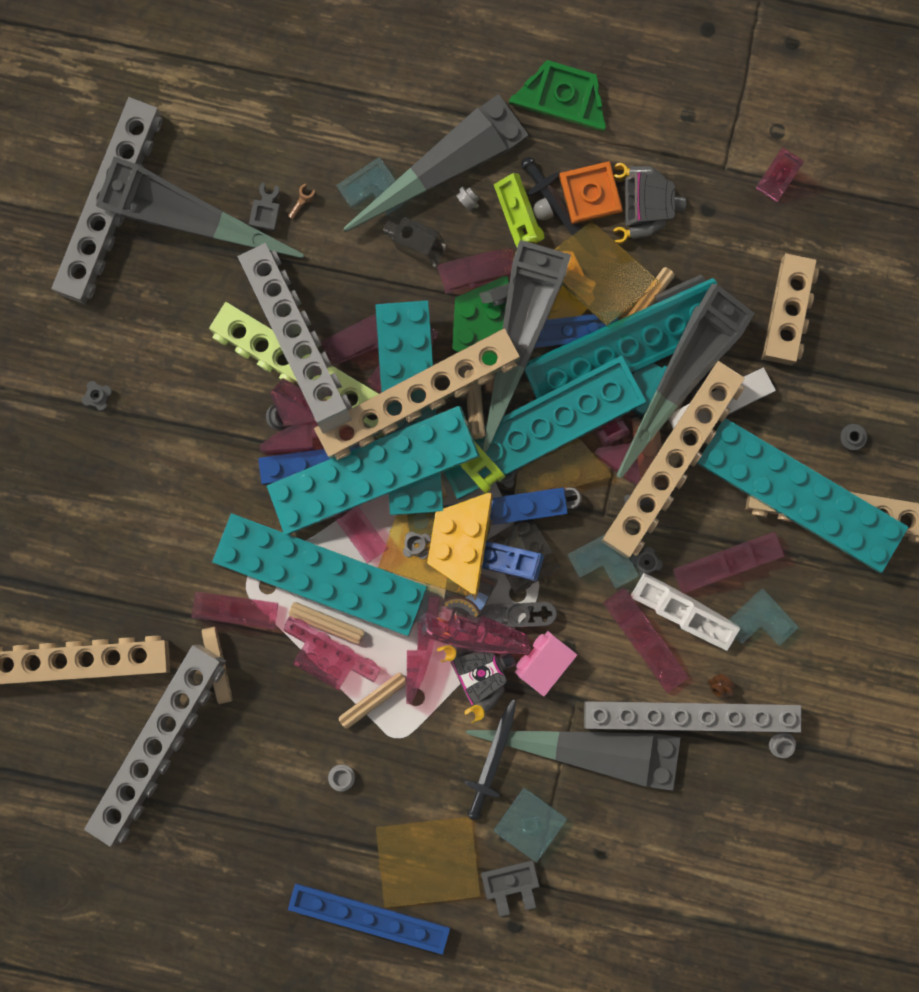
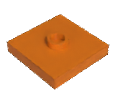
M610 161L559 173L572 225L622 213L623 209Z

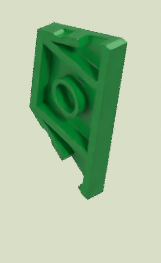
M546 60L536 74L531 76L524 83V86L515 95L513 94L509 100V105L603 133L606 127L598 90L597 75Z
M508 276L501 277L455 297L452 351L458 353L503 329L507 302L497 306H493L492 302L483 304L479 294L508 283ZM486 353L482 357V362L488 366L494 365L497 362V356L493 353Z

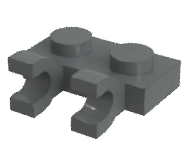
M533 860L481 873L487 900L495 898L499 917L510 914L506 895L517 892L522 893L526 910L536 908L532 889L539 887Z

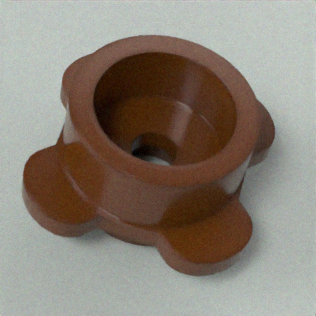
M718 674L712 678L713 680L710 679L708 681L711 691L717 697L727 700L729 696L732 697L734 695L735 685L727 676Z

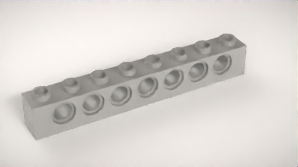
M128 97L51 288L56 294L85 305L87 300L93 297L96 289L94 282L97 275H101L104 270V257L106 252L111 251L114 245L115 237L113 235L116 227H120L124 220V217L98 208L96 206L97 200L114 156L123 159V153L126 150H134L133 157L123 160L144 168L142 162L145 155L149 156L153 147V141L151 140L154 132L160 130L163 121L157 107ZM135 127H144V130L140 135L132 134V131ZM98 221H105L104 229L101 231L94 230V225ZM88 245H96V250L93 254L85 255L84 251ZM80 268H85L86 275L82 279H75L76 271Z
M264 243L237 256L322 433L324 434L351 421L348 410L352 409V406L346 394L340 396L337 390L342 386L336 373L330 375L327 369L332 365L326 353H319L317 347L321 346V343L315 331L310 333L307 326L311 325V322L305 310L299 312L297 306L301 305V302L295 290L290 292L287 287L291 282L286 271L280 272L277 267L282 263L276 251L270 252L267 244ZM311 354L309 357L302 359L303 356ZM321 375L318 379L312 380L313 377ZM331 396L329 400L322 401L325 397Z
M200 644L192 645L84 828L85 831L110 847L119 844V842L123 843L131 831L128 828L132 820L138 819L144 809L142 803L157 788L158 784L155 781L170 766L171 761L169 758L172 752H176L183 744L185 738L182 736L187 728L190 729L196 722L198 708L200 705H205L212 693L209 691L214 682L217 683L225 672L223 666L226 660ZM197 670L203 675V681L200 685L195 683L193 678ZM183 693L189 697V705L186 708L180 703V697ZM169 716L173 717L176 722V727L173 731L167 727L166 722ZM156 739L162 744V751L160 753H157L153 748V743ZM142 762L148 766L149 772L147 776L142 775L140 772ZM128 785L132 786L135 790L133 799L127 796L126 789ZM115 808L121 812L120 822L116 821L113 817V810Z
M584 701V728L801 732V705Z

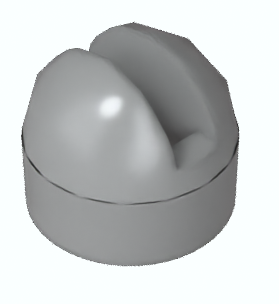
M546 198L536 202L533 207V213L537 219L545 221L554 217Z
M571 487L564 489L567 508H577L582 502L581 492ZM566 497H578L577 500L567 502Z

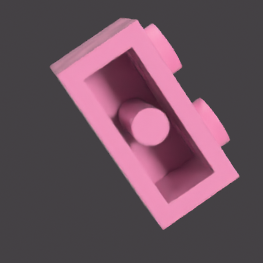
M549 631L545 635L541 634L533 644L534 649L528 656L524 655L519 660L516 666L518 669L515 671L523 681L543 696L547 694L577 656L573 650Z

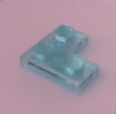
M378 157L337 184L336 187L352 209L371 195L376 199L396 180L381 158ZM408 201L386 211V215H389Z
M605 535L567 554L579 578L602 566L615 589L639 577L629 558L627 559L601 542Z
M763 588L728 619L740 627L735 637L740 644H743L761 627L779 646L799 628Z

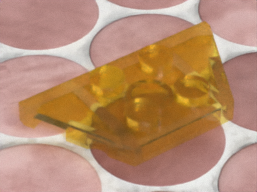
M578 438L520 468L514 495L563 487L564 489L569 487L575 488L611 478L612 476L610 471Z

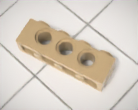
M786 253L781 259L762 360L791 366L797 359L801 360L804 344H800L801 336L806 334L809 319L805 318L806 310L811 309L814 294L810 293L812 283L816 284L819 268H815V259ZM794 279L799 280L803 286L802 290H794L790 285V281ZM785 306H795L798 314L796 316L788 315ZM781 330L790 331L793 336L792 341H784L780 336Z

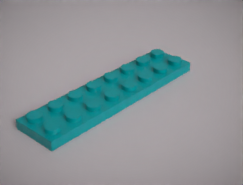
M711 278L528 361L524 371L535 398L538 399L621 355L630 372H634L673 354L695 307L700 305L711 284H717L716 280Z
M428 300L375 304L381 392L433 366ZM416 390L411 395V400L415 403H421L426 398V393L422 390ZM393 402L388 406L387 411L390 415L396 416L401 413L402 405L398 402ZM428 408L421 412L422 417L410 423L405 420L397 424L398 429L392 433L436 416V410L432 411L431 408ZM441 473L390 493V515L443 511Z
M621 355L503 416L486 455L506 476L646 404V400ZM485 436L477 440L473 439L483 450ZM460 465L444 471L458 500L480 489ZM485 467L478 474L484 479L491 472Z
M457 406L375 440L363 448L358 447L351 450L350 455L340 460H336L334 457L269 484L267 488L284 535H289L480 456L463 410L460 406Z
M725 418L719 424L716 434L706 446L696 463L697 465L875 571L883 572L909 528L908 526Z
M232 513L212 563L406 636H410L428 588L420 583L294 536L284 535L283 532Z

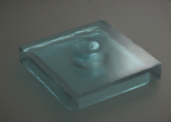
M523 787L493 832L537 863L567 818Z

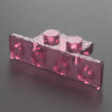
M289 616L286 620L283 630L305 643L293 662L295 666L337 690L341 688L351 670L371 682H375L378 678L381 668L373 660L359 656L350 647L338 644L331 640L329 635L324 632H317L301 619Z

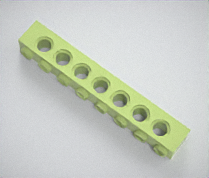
M225 302L209 327L214 334L212 338L225 346L227 343H230L237 347L235 352L246 359L250 356L257 359V365L270 373L273 369L280 373L279 378L291 386L294 383L298 384L290 365L281 366L277 363L278 357L284 353L273 330ZM238 327L246 328V335L241 339L233 337V332ZM265 340L269 343L266 351L257 352L255 350V346L259 341ZM311 354L303 356L302 359L309 357ZM333 366L327 368L330 375L336 373L342 386L337 389L340 396L344 394L346 396L348 394L358 396V402L352 408L378 395L377 392ZM321 375L313 377L312 380L318 379ZM327 396L323 400L327 401L331 396ZM366 417L364 419V425L369 428H374L378 424V418L370 420ZM382 432L376 435L375 437L380 439L385 437V435Z

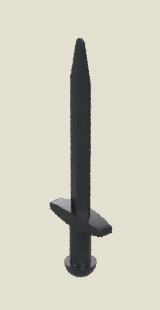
M531 157L524 158L521 162L522 170L526 169L536 183L527 193V196L529 197L541 192L578 245L592 258L597 259V254L590 238L579 223L571 224L567 206L551 186V183L559 176V173L557 172L544 178L533 163L535 160Z
M515 700L510 702L500 719L479 782L469 780L464 782L467 786L476 790L470 810L467 809V816L471 820H478L482 817L480 812L486 795L493 797L502 796L501 793L491 788V784L514 721Z

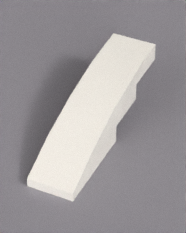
M764 367L744 376L745 379L741 385L745 389L737 401L732 398L727 406L731 409L729 414L776 391ZM720 389L711 393L714 400H724V393ZM689 404L674 411L668 418L673 429ZM699 411L697 413V418L701 423L706 424L710 422V415L706 411Z
M643 573L631 594L632 599L655 609L657 614L679 624L681 629L728 651L740 630L739 626L722 615L646 573Z

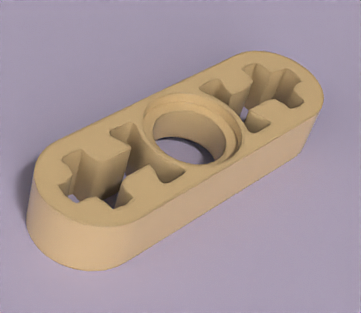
M216 627L202 629L205 648L224 659ZM225 664L223 666L225 669L223 676L217 683H213L218 704L232 701Z

